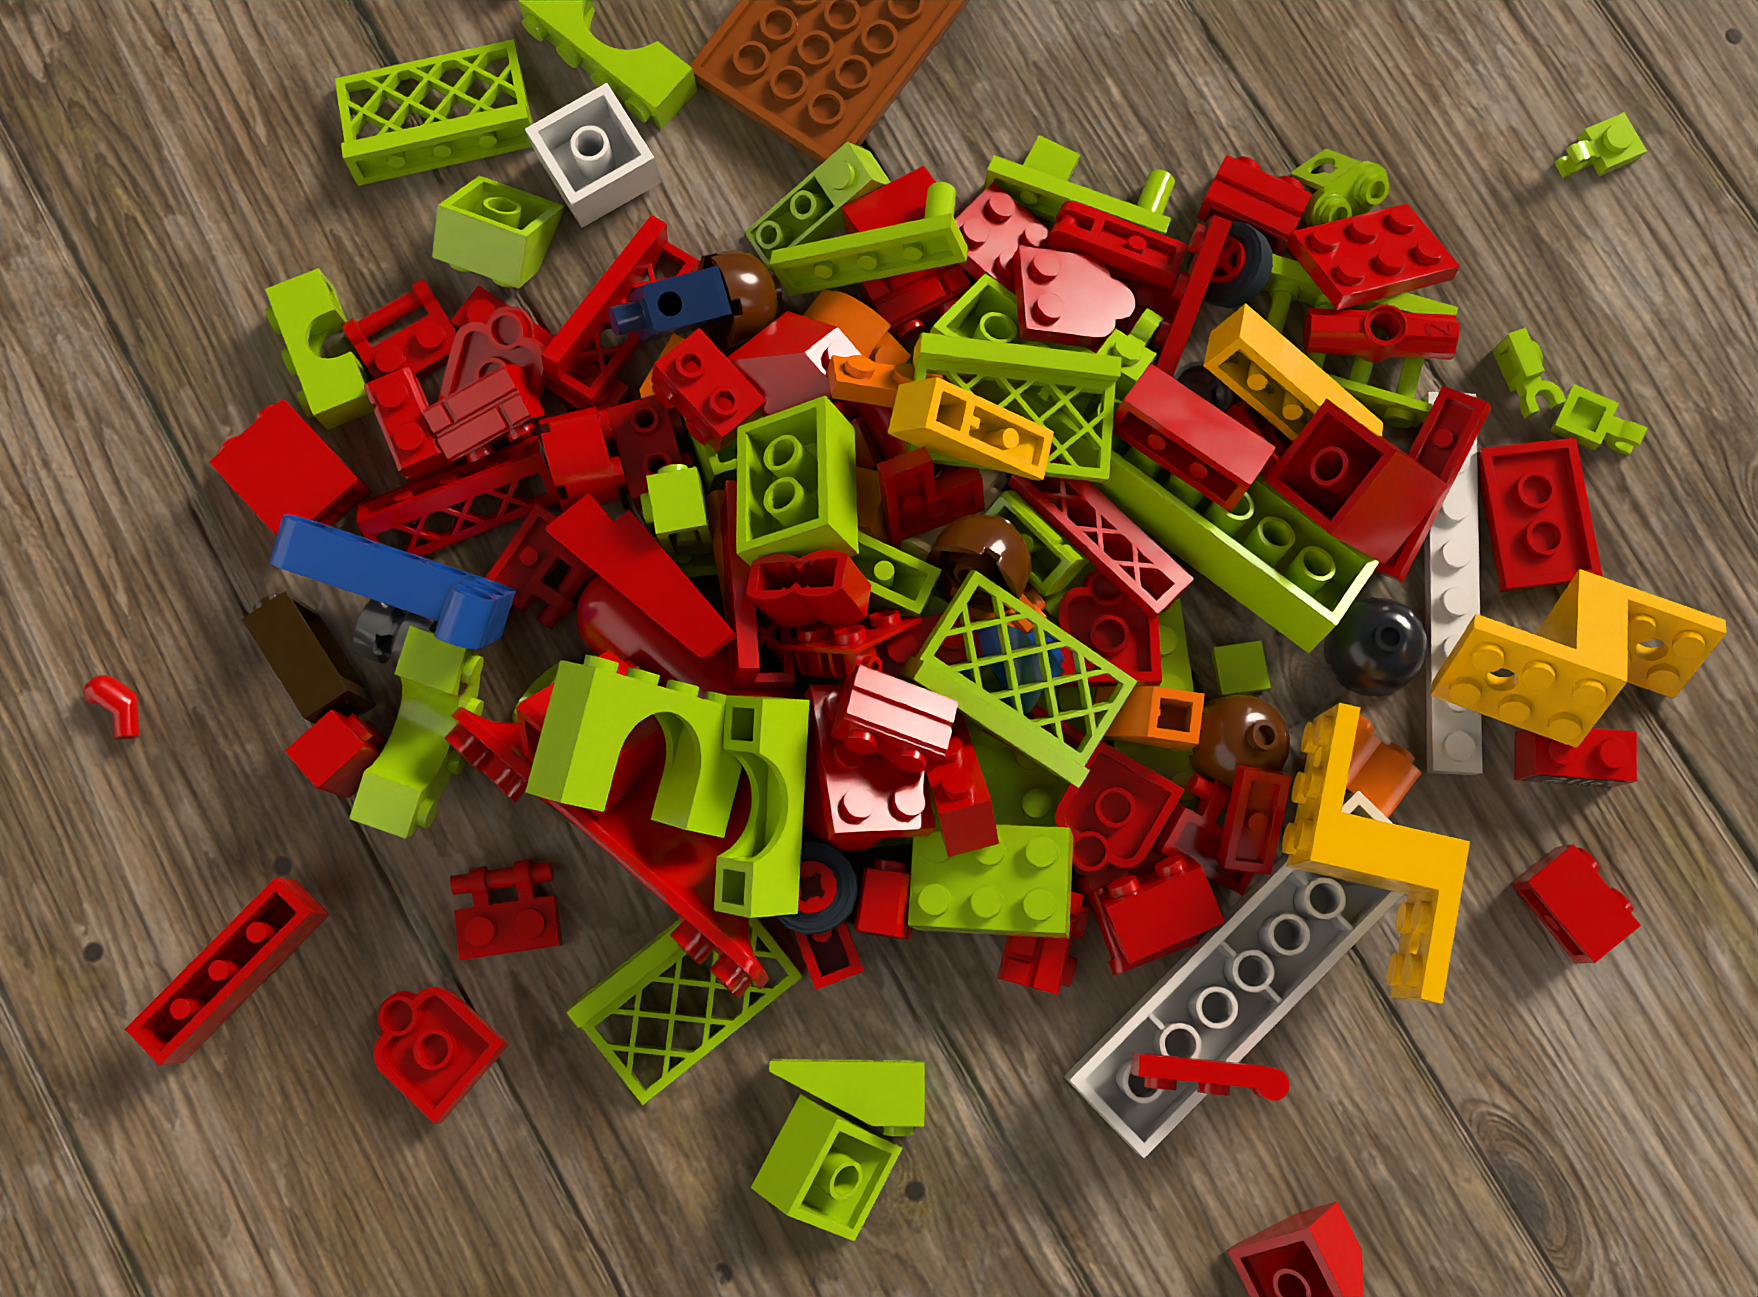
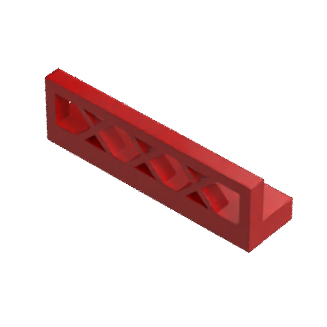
M650 215L541 353L545 377L592 406L642 343L637 331L627 333L628 338L622 346L601 349L599 337L605 330L612 329L608 315L609 307L627 303L628 295L642 285L664 280H655L653 268L663 256L682 267L676 276L698 270V259L668 242L667 223ZM648 276L649 281L643 282L645 278ZM595 344L596 350L589 351ZM611 359L609 363L605 366L604 360ZM596 361L599 363L601 373L590 387L570 376L578 364Z
M537 435L497 449L493 455L473 465H469L468 461L357 503V524L364 538L378 543L381 542L377 534L395 528L411 534L408 543L399 550L423 556L529 515L535 504L547 508L560 503L559 500H562L558 488L554 486ZM538 472L547 489V492L530 499L514 493L520 479ZM508 484L506 490L499 488ZM487 493L501 498L496 512L486 516L468 510L473 498L478 495ZM460 502H463L461 507L455 505ZM509 502L515 503L514 505L507 507ZM439 510L457 516L452 528L442 533L423 528L427 516ZM418 519L416 524L409 523L413 520ZM464 519L470 521L468 523L462 524ZM418 537L424 538V540L417 542Z
M1050 448L1049 455H1051V454L1053 453V450H1052L1051 448ZM1056 457L1052 462H1050L1056 464H1063V462L1058 457ZM1018 475L1011 476L1008 485L1150 619L1153 620L1162 611L1165 613L1194 580L1191 575L1090 481L1044 476V480L1036 481Z
M726 480L720 500L727 624L737 635L729 642L731 688H793L795 684L793 650L778 648L779 643L792 638L791 628L772 624L765 631L756 623L755 604L746 595L751 566L736 554L737 481ZM777 631L779 634V642L774 637H772ZM763 645H766L780 658L781 672L758 673L760 669L758 650Z

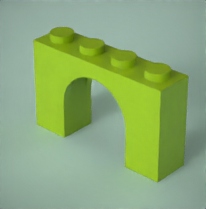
M586 655L583 665L560 660L525 793L564 804L604 812L622 745L631 730L640 721L653 714L660 723L665 736L666 761L651 820L689 831L724 838L742 769L740 761L732 754L723 750L727 695L706 691L705 698L702 699L697 697L699 691L697 686L668 679L666 688L658 686L660 675L630 667L627 668L626 676L617 674L619 663L596 656Z

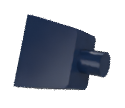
M719 266L642 285L628 295V303L612 306L608 309L609 320L614 334L619 336L637 331L641 342L669 337L673 333L681 334L697 330L698 328H707L732 314Z

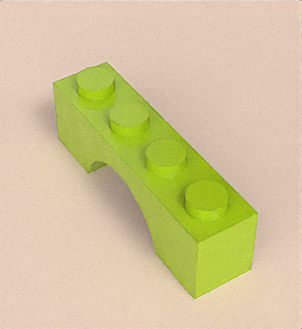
M517 0L524 17L521 22L535 39L541 42L547 39L556 46L557 53L568 65L573 68H577L580 65L589 72L592 81L597 87L608 83L611 90L625 101V105L632 115L641 122L645 123L647 120H650L662 130L697 92L693 68L660 42L656 41L638 49L624 50L607 46L596 39L590 32L592 18L595 13L592 0Z
M726 696L723 750L735 756L743 765L750 781L752 803L748 823L742 835L729 850L717 856L714 911L748 918L798 914L810 700Z

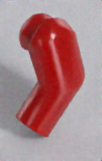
M98 675L87 682L83 688L84 698L91 705L96 703L112 713L114 739L129 740L139 738L138 699L136 693L112 676Z

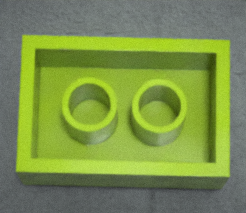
M826 396L737 427L736 554L750 566L752 561L762 556L776 553L790 554L798 558L819 550H836L847 554L849 557L859 554L855 428Z
M935 822L936 828L929 836L913 837L908 926L919 931L1069 938L1073 834L1070 828L996 825L999 844L951 857L947 855L938 822Z

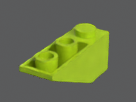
M846 142L744 233L766 267L772 270L770 266L772 250L820 241L844 228L842 206L890 183V180L870 151Z

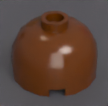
M731 250L702 256L698 264V271L719 266L732 312L729 316L709 326V331L718 345H727L726 349L744 345L774 322L778 303L782 301L780 281L775 274L771 275L766 265L751 253Z
M986 514L964 515L947 525L936 538L926 559V563L942 569L937 584L948 594L952 587L960 588L970 570H976L1019 600L1032 570L1029 547L1014 525L1003 517ZM977 587L967 605L982 611L994 612L991 595ZM1003 604L1004 612L1010 610V608Z
M1233 694L1217 698L1203 705L1199 744L1192 749L1193 754L1188 757L1191 767L1197 774L1210 781L1216 779L1230 787L1231 792L1237 765L1282 771L1289 756L1290 736L1286 722L1274 707L1259 697Z

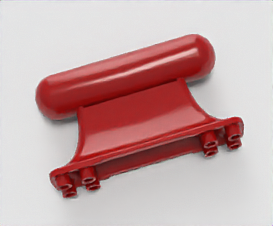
M600 575L589 581L578 600L576 616L578 632L588 648L598 656L610 650L622 661L625 659L631 660L641 670L660 675L658 686L666 688L668 679L699 687L697 697L702 699L705 698L706 691L727 696L778 697L805 700V697L794 688H731L729 643L709 659L697 657ZM759 660L760 669L758 673L773 672ZM459 707L451 715L457 725L444 739L458 751L457 753L478 772L482 771L505 796L516 803L526 791L533 765L532 762L523 756L518 723L492 721L478 716L463 707ZM808 719L803 827L821 842L834 846L839 851H859L870 848L883 838L828 840ZM666 755L600 819L595 817L586 808L537 796L547 806L552 805L680 916L681 923L670 934V937L678 943L677 945L699 965L706 960L713 950L721 956L709 971L735 997L740 999L751 984L761 990L768 982L769 977L752 949L749 935V918L714 911L717 856L729 850L738 841L745 830L751 811V786L743 765L724 838L689 831L651 820Z

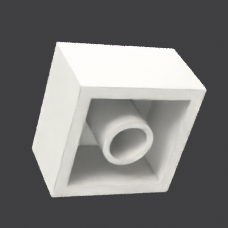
M608 83L603 84L525 128L536 156L581 228L662 183L654 156Z

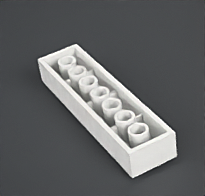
M1359 790L1344 796L1343 813L1393 824ZM1285 854L1273 866L1271 875L1265 874L1223 916L1225 923L1210 929L1199 940V943L1195 944L1063 1077L1137 1154L1145 1158L1207 1094L1197 1092L1198 1082L1177 1080L1176 1090L1144 1087L1145 1077L1131 1074L1132 1052L1238 1063L1403 896V893L1286 867L1288 854Z

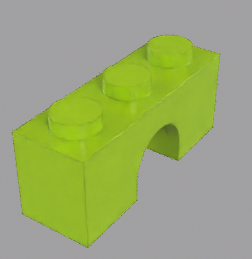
M317 268L266 288L265 291L271 307L265 309L266 316L274 332L277 335L282 334L287 348L281 350V355L290 374L293 377L298 375L303 390L297 392V397L306 416L309 419L315 417L329 430L374 412L375 408L371 404L364 385L370 382L365 367L352 352H348L335 358H321V347L325 339L332 333L343 329L341 324L347 322L334 286L322 271Z

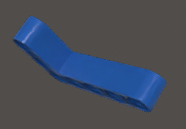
M283 514L269 559L270 564L283 570L436 620L438 624L434 636L437 639L451 645L473 650L481 649L501 639L516 590L501 583L310 519L289 514Z

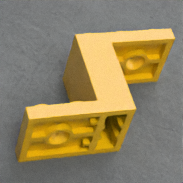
M1579 569L1535 635L1475 614L1433 679L1430 696L1577 748L1627 682L1674 699L1726 635V620ZM1651 639H1658L1664 642L1663 645L1654 648L1644 647L1639 643L1647 642ZM1507 669L1515 674L1510 677H1497L1492 675L1491 672Z
M1338 703L1315 717L1313 723L1308 722L1303 732L1301 751L1308 754L1304 773H1297L1292 789V802L1298 803L1295 822L1287 824L1283 836L1282 852L1288 854L1286 867L1407 894V902L1400 904L1396 916V932L1401 933L1398 954H1392L1387 967V984L1392 985L1390 997L1409 1002L1442 1004L1470 841L1342 812L1361 707Z

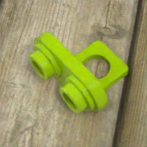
M1330 149L1321 151L1291 172L1292 178L1318 190L1311 196L1306 206L1305 221L1308 227L1365 214L1381 203L1389 192L1388 175L1381 165L1370 161L1361 162ZM1334 164V171L1330 174L1327 172L1311 174L1315 168L1321 165Z

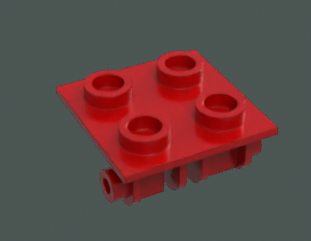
M885 609L871 614L867 613L865 619L849 625L835 626L825 623H813L798 628L796 630L797 635L779 643L778 648L794 650V667L804 676L845 680L849 679L858 664L881 672L882 661L877 656L875 645L921 623L922 617L902 616L897 609Z

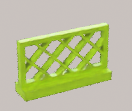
M514 39L335 78L344 143H341L342 155L358 186L532 147L525 128L533 123ZM507 57L509 59V65L499 77L484 70L491 61ZM459 69L465 72L454 87L439 80L449 70ZM413 78L420 82L409 97L394 91L403 80ZM476 79L491 86L479 101L465 94ZM363 89L374 91L375 93L363 108L350 101L349 92ZM431 89L446 95L434 111L420 104ZM502 92L517 99V104L496 109L491 107ZM386 99L401 105L389 121L375 114ZM457 102L472 109L468 115L451 119L446 118ZM412 112L427 119L423 125L407 129L400 128ZM367 122L381 129L375 136L356 139V135Z
M921 333L914 347L912 366L915 367L914 381L926 379V373L945 375L952 384L973 393L971 389L982 380L995 381L1008 396L998 404L999 406L1005 408L1013 402L1026 419L1045 428L1047 427L1043 422L1062 408L1080 431L1063 445L1053 436L1051 443L1053 453L1048 457L1044 476L1106 483L1109 480L1115 384L1121 375L1122 357ZM960 377L971 378L972 380L965 384ZM1010 383L1021 384L1022 386L1015 390ZM1031 386L1044 387L1057 402L1039 418L1020 396ZM1059 389L1070 390L1071 392L1064 396ZM1080 392L1101 394L1100 414L1090 423H1087L1069 402ZM1098 423H1099V436H1098V435L1095 433V431L1092 429V428H1093L1095 425H1097ZM1084 435L1097 450L1096 468L1078 466L1066 449ZM908 443V452L920 448ZM928 451L933 463L996 470ZM1056 457H1058L1063 462V464H1056L1050 462H1052Z
M970 570L916 657L910 656L900 671L901 675L921 688L956 700L958 702L956 711L1056 777L1078 788L1090 771L1084 767L1137 683V680L976 570ZM979 587L991 595L995 617L970 623L967 602L976 588ZM1003 604L1016 613L1005 615ZM959 616L961 625L952 627ZM1026 619L1032 623L1036 645L1011 650L1007 623ZM997 625L1002 653L977 659L972 631ZM1044 632L1055 640L1046 642ZM962 633L967 655L966 662L948 666L934 656L945 637ZM1065 646L1073 653L1076 672L1052 678L1047 650ZM1037 653L1042 680L1018 686L1013 659ZM1084 659L1095 666V668L1086 669ZM1003 661L1008 689L989 693L982 688L979 667ZM969 669L971 680L960 674L959 671ZM1107 674L1118 682L1107 701L1092 704L1088 684L1089 677ZM1077 680L1082 707L1059 713L1054 686ZM1044 688L1049 715L1030 720L1023 715L1020 694ZM1010 697L1012 707L999 699ZM1100 712L1097 718L1095 719L1094 713ZM1084 716L1087 734L1077 750L1064 743L1060 721ZM1050 724L1052 734L1040 726Z
M757 917L749 918V925L752 927L751 945L755 956L776 958L788 974L772 987L763 986L761 990L751 984L744 993L742 1011L733 1018L711 1016L715 988L726 989L719 981H716L714 974L711 973L710 980L680 977L682 957L686 953L670 937V934L681 923L680 918L569 1005L566 1012L578 1028L581 1027L642 1105L647 1103L803 977ZM757 935L769 950L756 949ZM714 950L712 951V966L719 958V955ZM676 963L675 976L661 975ZM652 981L674 984L670 1012L640 1009L642 989ZM679 984L709 987L706 1016L676 1012ZM750 992L763 993L749 1004ZM636 995L634 1008L621 1007ZM611 1014L633 1016L630 1044L609 1042L597 1028V1025ZM639 1016L669 1020L666 1047L636 1044ZM674 1021L705 1023L702 1043L693 1050L671 1048ZM710 1024L723 1025L709 1036ZM616 1051L629 1052L627 1064ZM634 1053L664 1055L662 1075L645 1088L632 1072ZM670 1056L683 1057L669 1069Z

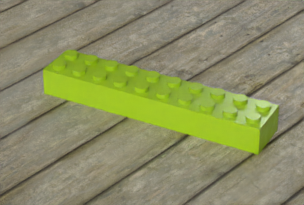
M986 273L932 326L930 334L1095 354L1083 346L1020 339L1016 295ZM982 380L976 385L979 397L996 405L1008 397L995 381ZM1010 383L1015 390L1022 386L1021 384ZM1116 385L1114 414L1128 394ZM1031 386L1020 395L1038 418L1057 403L1044 387ZM1059 389L1064 396L1071 392L1070 390ZM1080 392L1069 401L1087 423H1090L1100 414L1101 394ZM1013 402L1005 407V409L1024 417ZM1062 408L1043 422L1048 429L1054 431L1053 436L1061 445L1080 431ZM1098 423V424L1095 425L1092 429H1093V430L1095 431V433L1099 436V423ZM1112 433L1109 480L1106 483L1090 482L1139 528L1308 654L1338 624L1379 563L1376 559L1330 535L1264 481L1265 478L1258 474L1232 511L1228 512ZM1084 435L1066 449L1078 466L1096 468L1097 450Z

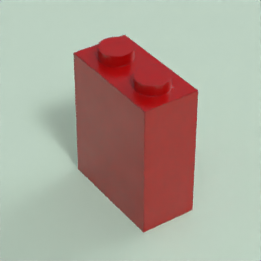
M284 398L278 403L262 409L249 428L239 436L226 440L218 449V454L209 461L213 468L275 536H277L283 514L303 517L333 527L357 506V503L361 502L372 492Z

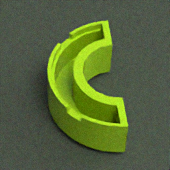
M409 626L395 671V675L400 676L403 685L402 700L397 720L382 753L373 765L363 773L349 818L404 839L412 836L420 827L428 829L431 826L438 810V801L452 774L459 775L467 762L444 739L457 725L451 715L459 707H463L481 716L484 702L477 699L480 674L484 662L483 657L479 656L477 650L443 642L434 636L435 633L416 626Z

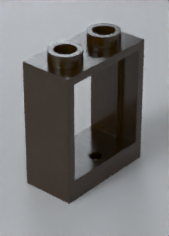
M284 591L281 594L274 593L262 598L253 606L254 611L242 618L245 626L305 720L315 724L331 709L347 717L352 713L360 717L377 706L322 618L313 608Z

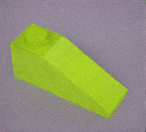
M770 1060L769 1072L871 1126H883V1135L912 1136L914 1135V1127H924V1060Z

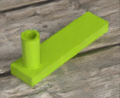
M993 155L987 169L983 192L995 182L1030 214L1057 223L1056 215L1061 205L1066 201L1082 203L1162 235L1166 234L1171 218L1164 216L1163 213L1174 187L1175 179L1164 170L1156 169L1149 172L1137 205H1133Z
M946 182L933 183L927 191L924 219L772 250L770 266L788 296H794L966 262L968 246L954 219L956 190L951 184Z

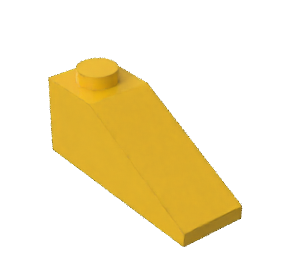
M939 377L899 384L888 434L920 448L925 446L929 452L1038 481L1044 480L1054 431Z

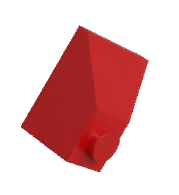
M787 311L727 358L765 398L766 404L762 416L766 417L822 396H826L832 401L834 398L831 396L827 374L831 356L848 357L861 354L838 327Z
M1337 1201L1296 1213L1233 1245L1227 1250L1250 1297H1364L1362 1249Z

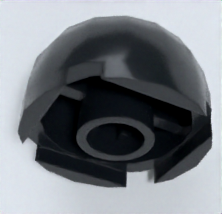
M1372 597L1352 603L1338 624L1324 638V657L1327 665L1330 664L1333 672L1338 676L1336 679L1343 687L1364 696L1380 697L1402 689L1418 675L1427 656V636L1421 620L1409 607L1388 598Z

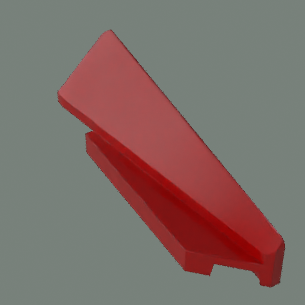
M588 492L547 526L546 531L697 657L709 659L737 636L630 509L613 522Z

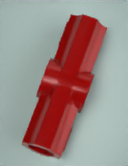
M1388 304L1378 305L1370 311L1309 308L1305 314L1302 346H1304L1305 353L1358 355L1363 360L1372 363L1383 362L1389 357L1451 360L1456 354L1459 340V322L1456 320V315L1406 313ZM1371 328H1381L1387 333L1389 340L1384 341L1376 338L1371 332Z

